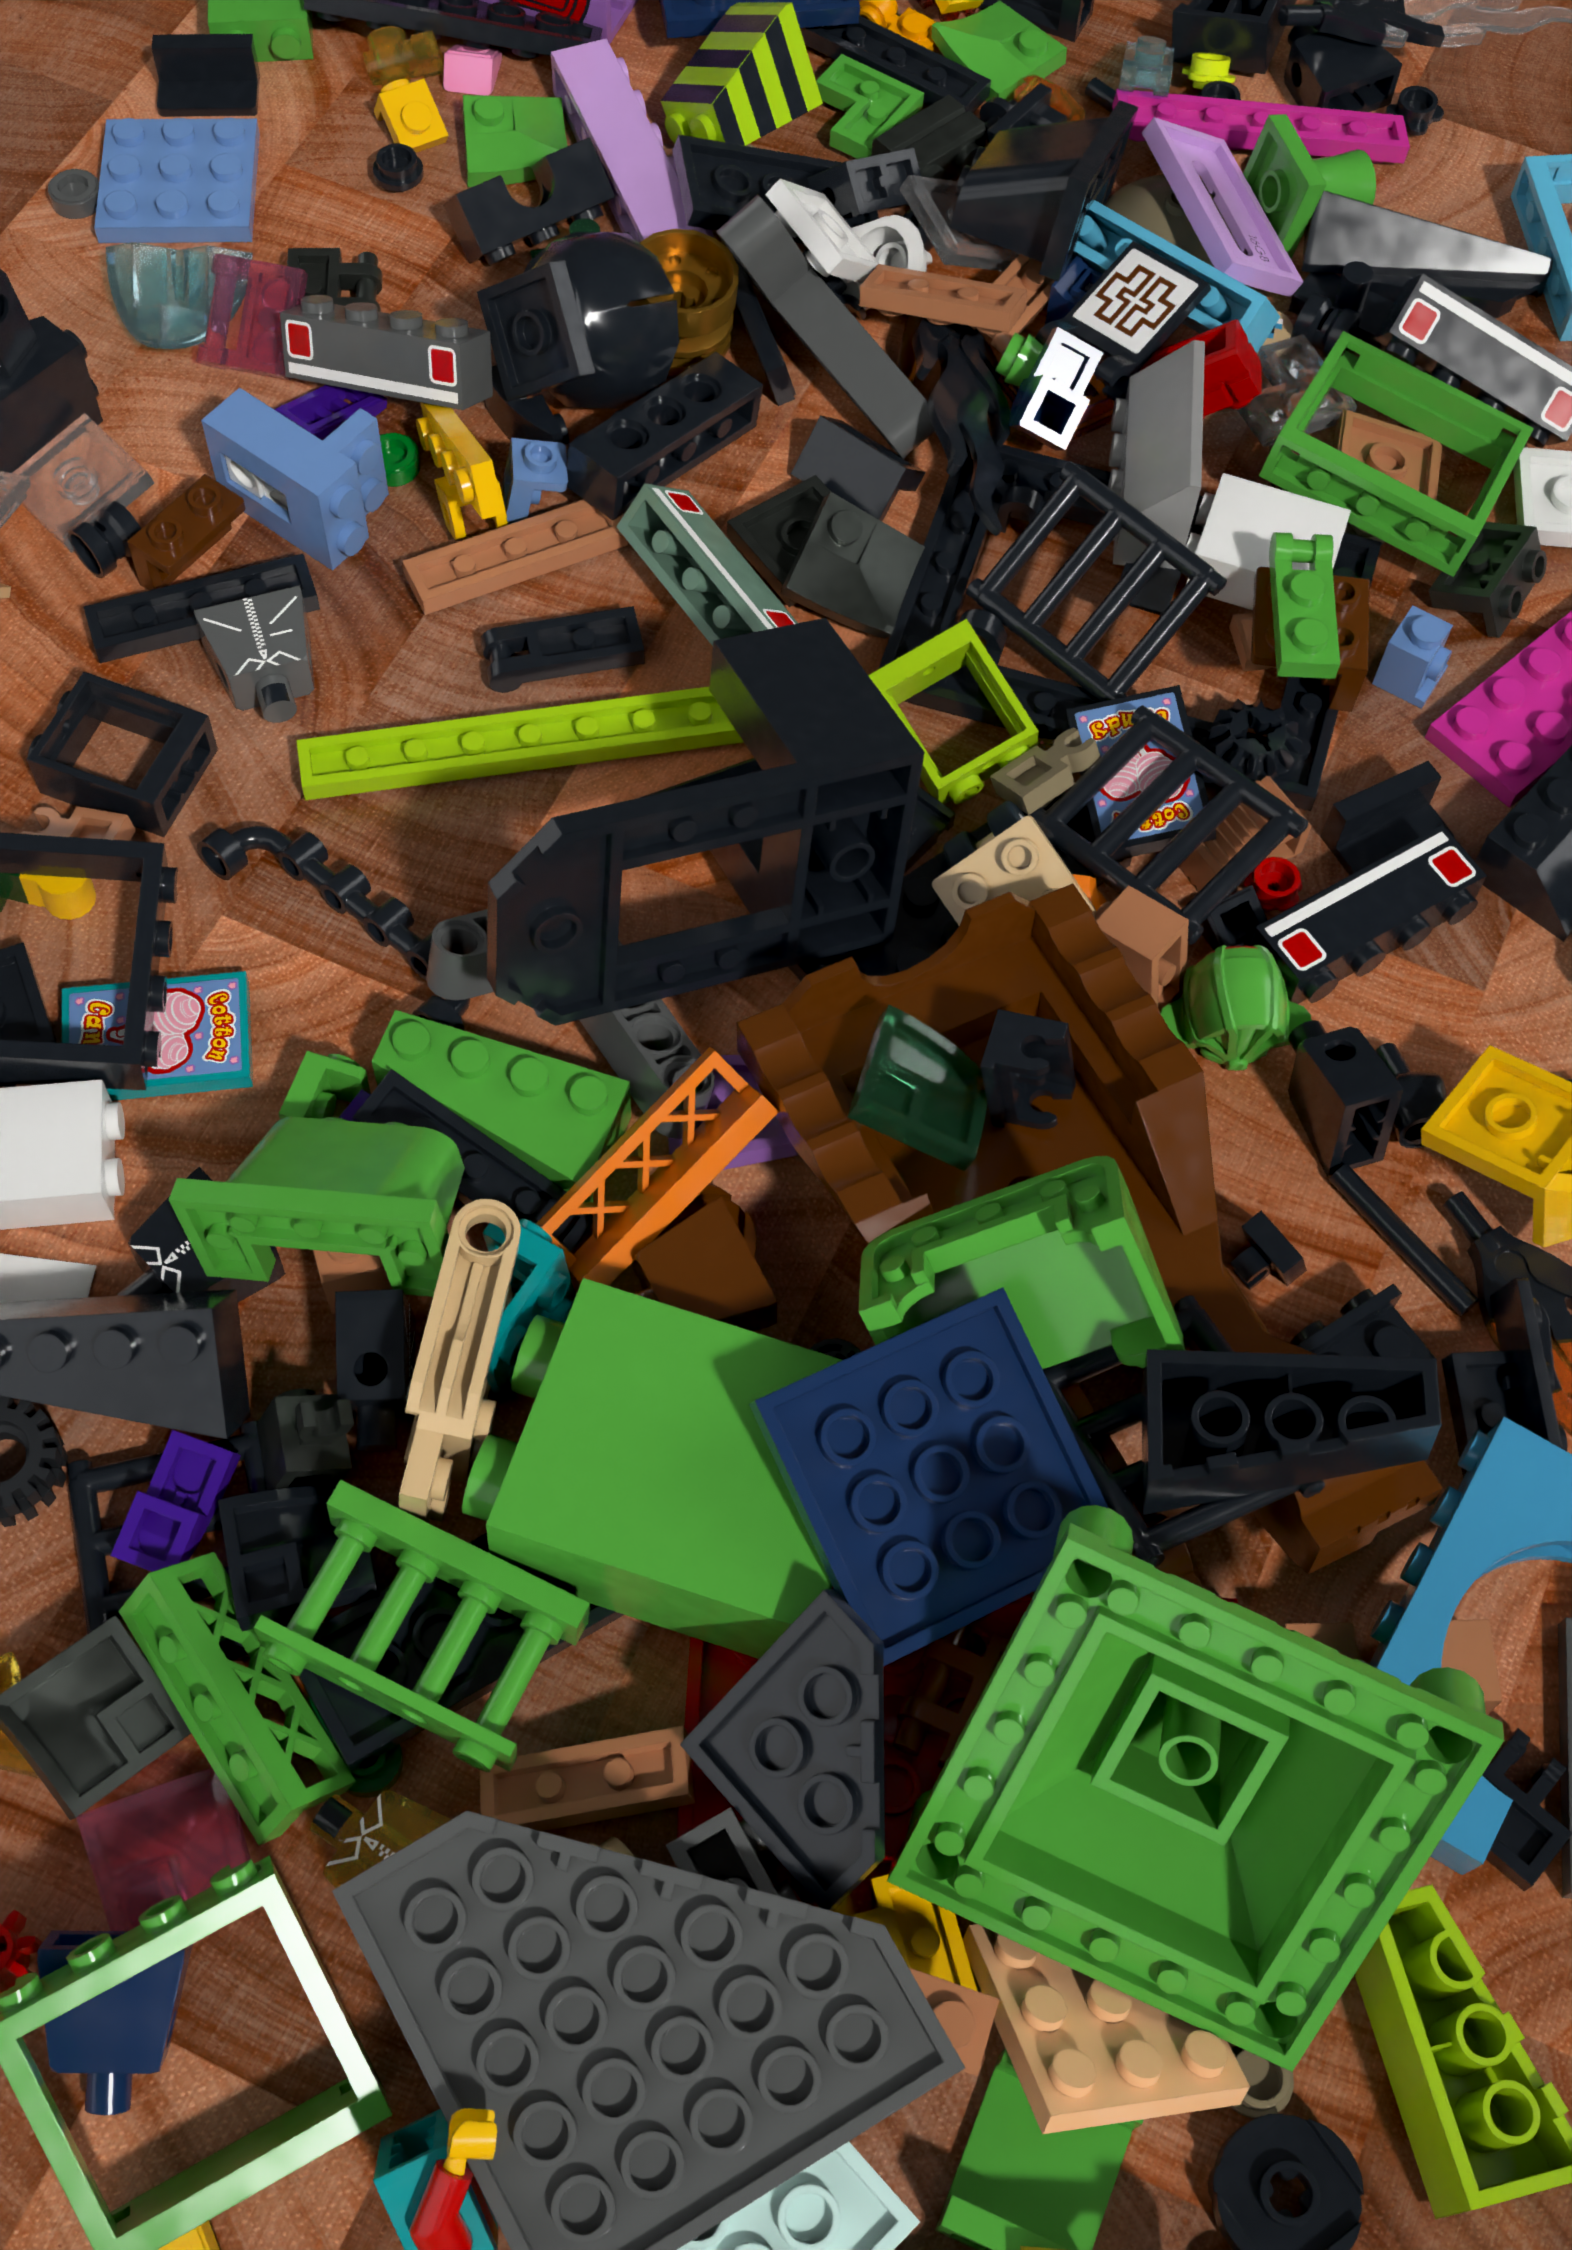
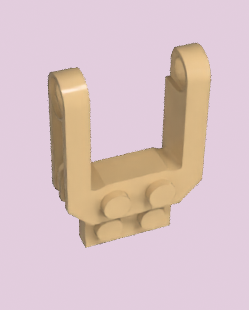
M479 1199L463 1206L453 1220L411 1379L405 1413L413 1414L415 1417L404 1456V1462L407 1465L399 1492V1509L427 1523L430 1520L443 1521L451 1489V1481L449 1480L467 1483L479 1449L485 1438L492 1434L494 1424H492L496 1401L489 1400L491 1386L488 1383L487 1375L502 1314L512 1300L510 1282L518 1254L521 1234L520 1223L514 1211L506 1204L497 1200ZM478 1223H492L503 1231L505 1241L496 1250L490 1252L479 1251L468 1243L466 1239L467 1231Z

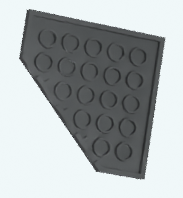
M465 1811L332 1890L448 2124L452 2114L463 2108L490 2109L495 2111L494 2123L497 2125V2138L493 2159H467V2162L511 2250H677L965 2069L963 2062L885 1925L822 1909L799 1901L709 1878L704 1875L603 1849L598 1846L530 1829L470 1811Z

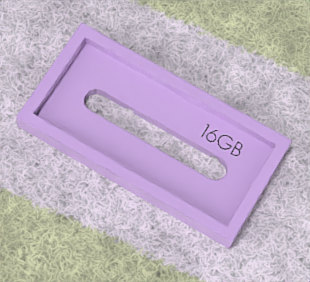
M1153 117L1143 130L1142 135L1214 268L1244 285L1291 297L1303 284V280L1225 140ZM1209 193H1210V194H1213V195H1216V196L1213 198V200L1211 199Z

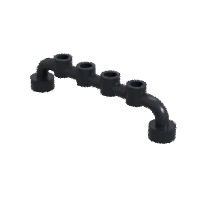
M255 825L240 828L231 834L224 829L216 828L198 842L197 849L201 859L217 877L223 880H230L248 865V858L245 852L253 849H263L272 853L278 858L281 866L289 876L297 881L307 880L320 890L324 900L333 910L340 914L345 912L351 914L364 925L368 935L377 944L383 947L391 945L407 958L409 965L415 973L426 980L433 931L423 940L410 931L409 928L413 926L414 918L410 910L399 899L390 897L378 906L367 898L366 895L371 891L370 883L366 876L354 865L347 864L337 873L323 863L328 860V852L323 843L314 834L304 832L293 841L287 835L271 827ZM432 995L415 1009L412 1015L465 1030L461 1017L469 1007L470 998L455 1001L444 1000L439 996Z

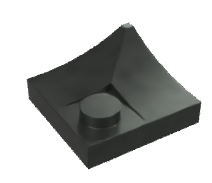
M830 492L824 497L779 593L832 620L886 639L891 636L895 628L904 596L925 546Z
M116 1615L0 1694V1729L32 1767L69 1820L78 1817L191 1734L163 1687L162 1682Z

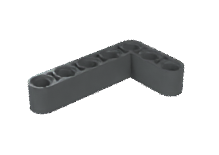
M757 194L716 233L771 307L900 457L905 458L935 432L928 414V401L812 269L784 225Z
M488 909L446 919L438 923L433 929L426 981L428 987L436 995L444 999L456 1001L494 992L487 979ZM618 939V946H622V943ZM662 999L579 1020L617 1076L630 1081V1095L643 1114L701 1056ZM713 1071L695 1089V1110L708 1109L715 1080ZM683 1101L673 1111L683 1110ZM695 1121L694 1131L704 1121ZM661 1122L656 1127V1130L668 1138L680 1140L682 1139L683 1122Z

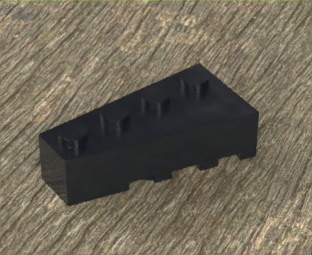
M236 1289L1 1302L0 1396L228 1439L251 1417Z
M1147 1349L1141 1384L1143 1515L1428 1460L1442 1425L1437 1358Z

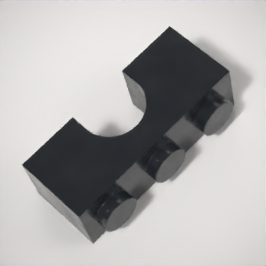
M590 137L546 155L531 167L540 188V199L537 207H526L516 202L508 192L501 175L457 193L443 204L469 264L486 258L489 266L517 254L513 245L529 238L532 246L535 247L559 236L558 225L573 219L576 228L604 216L601 206L615 198V195Z

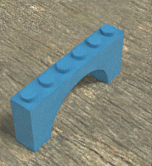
M1503 1417L1487 1435L1477 1430L1469 1440L1457 1464L1467 1470L1458 1490L1448 1486L1439 1498L1429 1518L1431 1523L1438 1526L1429 1547L1419 1542L1401 1572L1400 1579L1409 1583V1586L1400 1604L1390 1600L1382 1610L1371 1631L1370 1637L1380 1643L1368 1665L1399 1678L1401 1682L1409 1686L1419 1674L1433 1668H1441L1448 1626L1455 1609L1474 1581L1495 1569L1522 1561L1557 1560L1572 1563V1454L1506 1417ZM1482 1775L1430 1857L1460 1875H1464L1481 1866L1491 1849L1513 1800L1494 1787Z

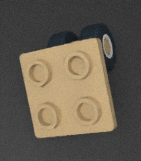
M1005 801L988 813L987 822L992 833L980 841L971 833L963 831L944 844V854L951 868L934 879L932 887L959 926L966 909L1007 892H1012L1031 901L1072 883L1095 916V907L1035 819L1030 815L1025 816L1011 801Z

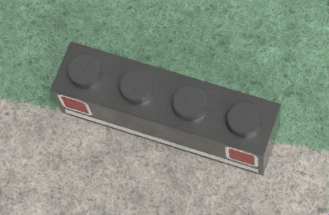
M327 295L302 297L301 305L280 312L285 377L459 410H465L493 396L490 331L468 327L467 320L460 318H444L437 321L424 320L421 312L413 310H400L390 314L378 312L377 305L365 302L351 303L346 306L333 303V298Z

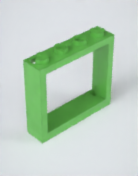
M1343 331L1279 433L1259 477L1288 492L1351 510L1348 523L1454 577L1482 530L1534 428ZM1345 348H1348V349H1350V350H1352V351H1354V352L1360 354V356L1357 357V356H1355V355H1353V354H1351V353L1345 351V353L1343 354V356H1341V355H1342V353L1344 352ZM1334 388L1490 468L1491 471L1468 515L1465 516L1306 434L1305 430L1330 389ZM1505 428L1518 435L1515 439V437L1502 431V429ZM1448 531L1456 534L1457 536L1455 537L1454 535L1448 533Z
M270 1855L256 1863H253L252 1859L233 1869H231L230 1865H227L210 1878L209 1882L212 1887L186 1901H183L180 1895L166 1898L140 1915L138 1920L141 1925L113 1940L109 1933L93 1937L67 1955V1965L39 1979L36 1972L25 1974L16 1979L15 1986L0 1993V2065L93 2250H158L392 2116L385 2089ZM263 1906L348 2078L110 2212L22 2036Z

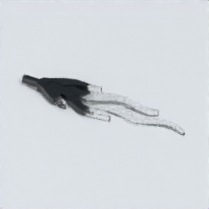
M1314 0L1313 5H1282L1278 13V21L1281 26H1312L1318 32L1334 34L1376 46L1402 48L1405 42L1438 48H1456L1480 45L1487 31L1519 35L1551 22L1572 23V10L1546 5L1514 11L1519 8L1522 0Z

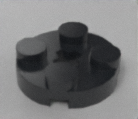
M1267 2114L1244 2124L1224 2142L1218 2152L1215 2166L1210 2172L1207 2183L1208 2193L1212 2199L1215 2221L1221 2234L1233 2250H1350L1358 2238L1362 2221L1359 2222L1362 2211L1361 2196L1364 2195L1363 2180L1359 2166L1351 2151L1331 2129L1311 2119L1304 2120L1294 2115ZM1275 2173H1278L1284 2181L1297 2177L1302 2182L1305 2190L1299 2194L1297 2199L1303 2211L1297 2217H1294L1287 2209L1276 2211L1272 2206L1269 2198L1274 2190L1270 2180Z

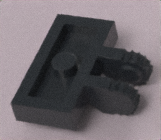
M1517 1728L1498 1749L1482 1774L1494 1787L1513 1800L1486 1859L1520 1889L1526 1891L1534 1885L1570 1838L1572 1832L1540 1806L1541 1802L1566 1770V1767L1553 1757L1548 1763H1543L1531 1777V1783L1524 1792L1504 1776L1509 1767L1514 1765L1525 1753L1527 1744L1531 1739L1522 1730Z

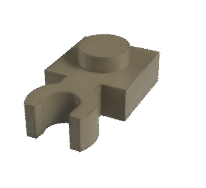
M1071 728L1061 733L1055 739L1053 746L1048 750L1044 751L1040 747L1034 746L992 774L990 778L996 795L1006 801L1013 802L1021 811L1030 815L1040 807L1043 808L1049 805L1055 797L1075 784L1072 773L1088 770L1101 756L1095 739L1090 738L1082 744L1078 729Z

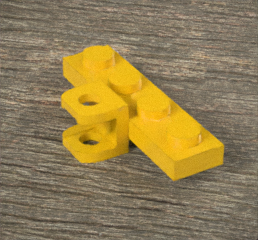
M420 402L423 417L416 419L417 431L423 449L431 451L436 467H443L445 473L444 477L434 479L444 521L455 540L466 537L460 507L469 504L474 507L482 520L492 518L496 528L507 526V515L501 487L496 479L493 461L452 408Z

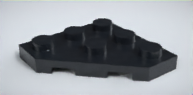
M826 1589L820 1593L680 1743V1746L819 1908L833 1911L885 1858L884 1644L835 1589Z

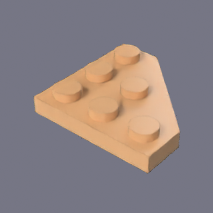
M974 1924L968 1926L963 1943L970 1966L981 1992L1000 1999L994 2022L1042 2135L1229 2107L1242 2103L1250 2085L1227 2041L981 1925Z

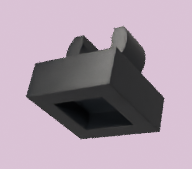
M1262 1210L1241 1226L1246 1240L1250 1243L1251 1247L1239 1254L1230 1264L1234 1268L1235 1274L1249 1290L1262 1282L1272 1270L1286 1286H1289L1307 1271L1304 1258Z

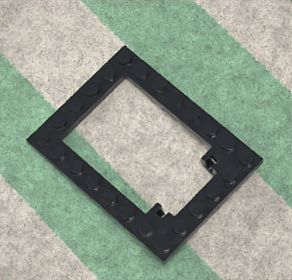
M964 439L968 456L956 476L949 475L923 545L925 546L924 551L909 583L895 628L888 640L878 669L967 618L975 633L986 640V650L1039 731L1038 738L1054 742L1061 733L1069 729L1066 709L1100 701L1082 687L998 665L1008 634L1002 622L994 614L985 610L972 609L964 612L959 622H957L967 595L966 589L972 581L989 532L975 512L969 496L973 475V459ZM1002 445V447L996 446L1004 464L1002 478L993 491L991 500L993 509L1003 528L1001 532H1006L1011 517L1031 522L1063 482L1059 475L1069 461L1007 445ZM1075 463L1108 487L1111 472ZM1199 495L1198 501L1202 502L1203 496ZM1080 496L1063 518L1095 526L1104 513ZM1199 526L1197 534L1202 535L1204 527ZM1344 533L1333 567V575L1370 579L1371 586L1382 542ZM966 665L905 700V702L1006 729ZM1287 677L1280 707L1283 706L1285 718L1288 721L1298 722V737L1303 743L1293 767L1285 774L1272 780L1295 807L1311 811L1317 796L1339 710L1329 709L1330 686L1322 685L1321 678ZM1188 716L1193 739L1211 751L1209 732L1213 723ZM1247 732L1245 738H1255L1260 745L1264 746L1267 737ZM1202 775L1205 783L1216 785L1214 782H1212L1207 777Z

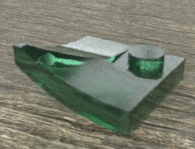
M888 1005L878 1019L847 1117L965 1171L976 1159L987 1109V1098L981 1069L961 1049L937 1031L902 1010Z

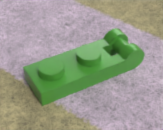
M1274 532L1272 534L1269 548V567L1277 676L1335 679L1338 673L1340 653L1332 569L1334 548L1332 535L1314 534L1311 540L1293 539L1292 533ZM1292 562L1309 563V570H1293Z

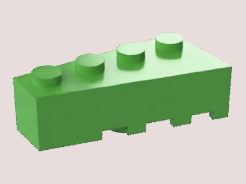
M398 1010L394 1011L371 1061L377 1086L391 1069L566 1192L625 1133L631 1119L630 1081ZM593 1193L584 1202H593Z

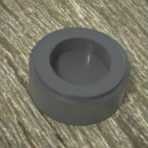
M69 169L58 173L51 179L48 184V193L52 207L57 214L68 219H82L96 212L99 182L92 173L81 169Z

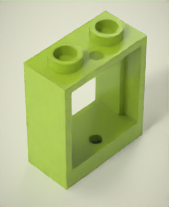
M967 618L868 675L925 752L920 779L930 795L943 804L951 800L955 804L969 800L984 787L983 782L989 779L992 774L1038 744L1039 731ZM966 665L1011 735V738L943 777L898 704Z

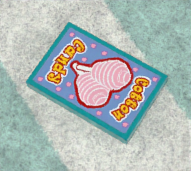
M246 971L167 978L166 1009L164 1013L154 1012L153 1031L161 1032V1058H158V1067H149L146 1090L106 1089L111 1100L116 1101L253 1087L250 986ZM130 982L62 988V1043L123 1046Z

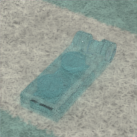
M1140 36L1137 38V42L1127 41L1119 90L1133 92L1134 87L1154 90L1153 95L1168 97L1175 48L1166 47L1164 39L1152 36Z

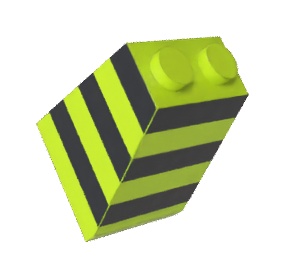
M738 2L730 6L660 100L666 115L665 128L673 143L676 142L678 135H685L746 146L823 104L792 2Z

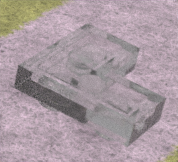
M1304 334L1261 346L1257 354L1261 362L1262 373L1273 387L1262 389V394L1255 396L1249 404L1239 408L1237 411L1263 447L1275 443L1282 428L1324 362ZM1331 388L1305 430V433L1310 434L1336 426L1343 409L1355 412L1358 405L1351 397Z

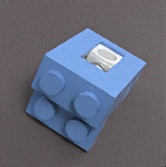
M239 387L201 420L215 479L244 499L246 508L244 513L332 571L348 556H353L361 550L365 541L369 538L366 515L377 510L389 495L376 417L359 408L322 441Z

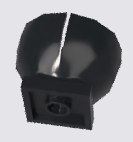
M575 232L552 241L529 261L522 274L477 291L487 331H490L491 346L507 402L523 399L547 390L562 404L570 408L624 409L646 396L653 388L664 383L679 344L677 300L635 307L626 306L629 302L675 293L657 256L627 233Z

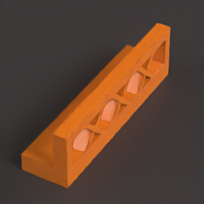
M709 1047L563 1195L536 1225L549 1234L552 1238V1244L563 1249L568 1269L580 1283L583 1278L609 1286L635 1260V1255L642 1248L650 1244L779 1111L761 1093L751 1087L713 1048ZM715 1069L734 1091L716 1109L695 1110V1089ZM683 1101V1110L673 1111ZM695 1121H704L694 1131ZM661 1122H683L682 1144L671 1155L650 1156V1134ZM638 1147V1156H629ZM649 1167H659L649 1177ZM638 1168V1188L627 1200L604 1201L605 1179L615 1169ZM593 1193V1202H584ZM604 1213H613L604 1223ZM593 1214V1235L574 1254L552 1234L570 1215Z

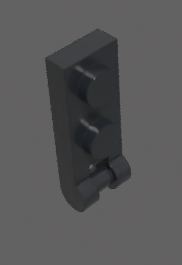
M634 606L495 627L484 632L480 639L483 655L491 662L487 667L489 685L492 690L500 693L514 691L522 683L645 664V650ZM528 650L527 655L512 657L515 652Z

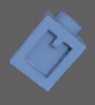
M511 438L502 482L503 501L508 524L527 519L530 504L539 505L542 490L566 491L568 483L566 446L563 443Z

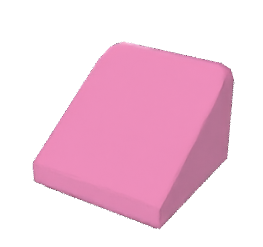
M456 44L444 53V89L450 92L490 95L494 89L502 61L500 49H478L463 44Z

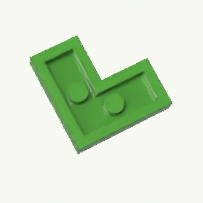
M843 54L816 80L822 101L846 112L830 130V146L856 159L870 157L873 139L923 109L924 92Z

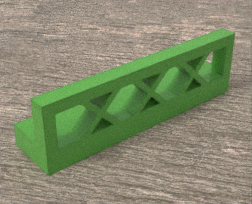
M211 1552L146 1575L121 1607L119 1613L157 1677L162 1682L163 1687L257 1844L260 1846L280 1837L303 1811L327 1801L331 1796L334 1798L345 1793L356 1782L290 1674L275 1667L263 1658L262 1654L266 1648L260 1646L254 1629L242 1632L236 1619L230 1577L216 1554ZM201 1578L216 1601L214 1609L211 1610L193 1602L182 1584ZM221 1635L243 1645L250 1657L248 1667L226 1658L219 1646ZM256 1693L278 1702L286 1715L284 1726L262 1717L254 1703ZM295 1752L312 1759L325 1780L306 1788L291 1764L292 1753Z

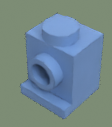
M1412 605L1389 640L1372 684L1422 709L1448 667L1447 662L1452 651L1444 646L1453 625Z

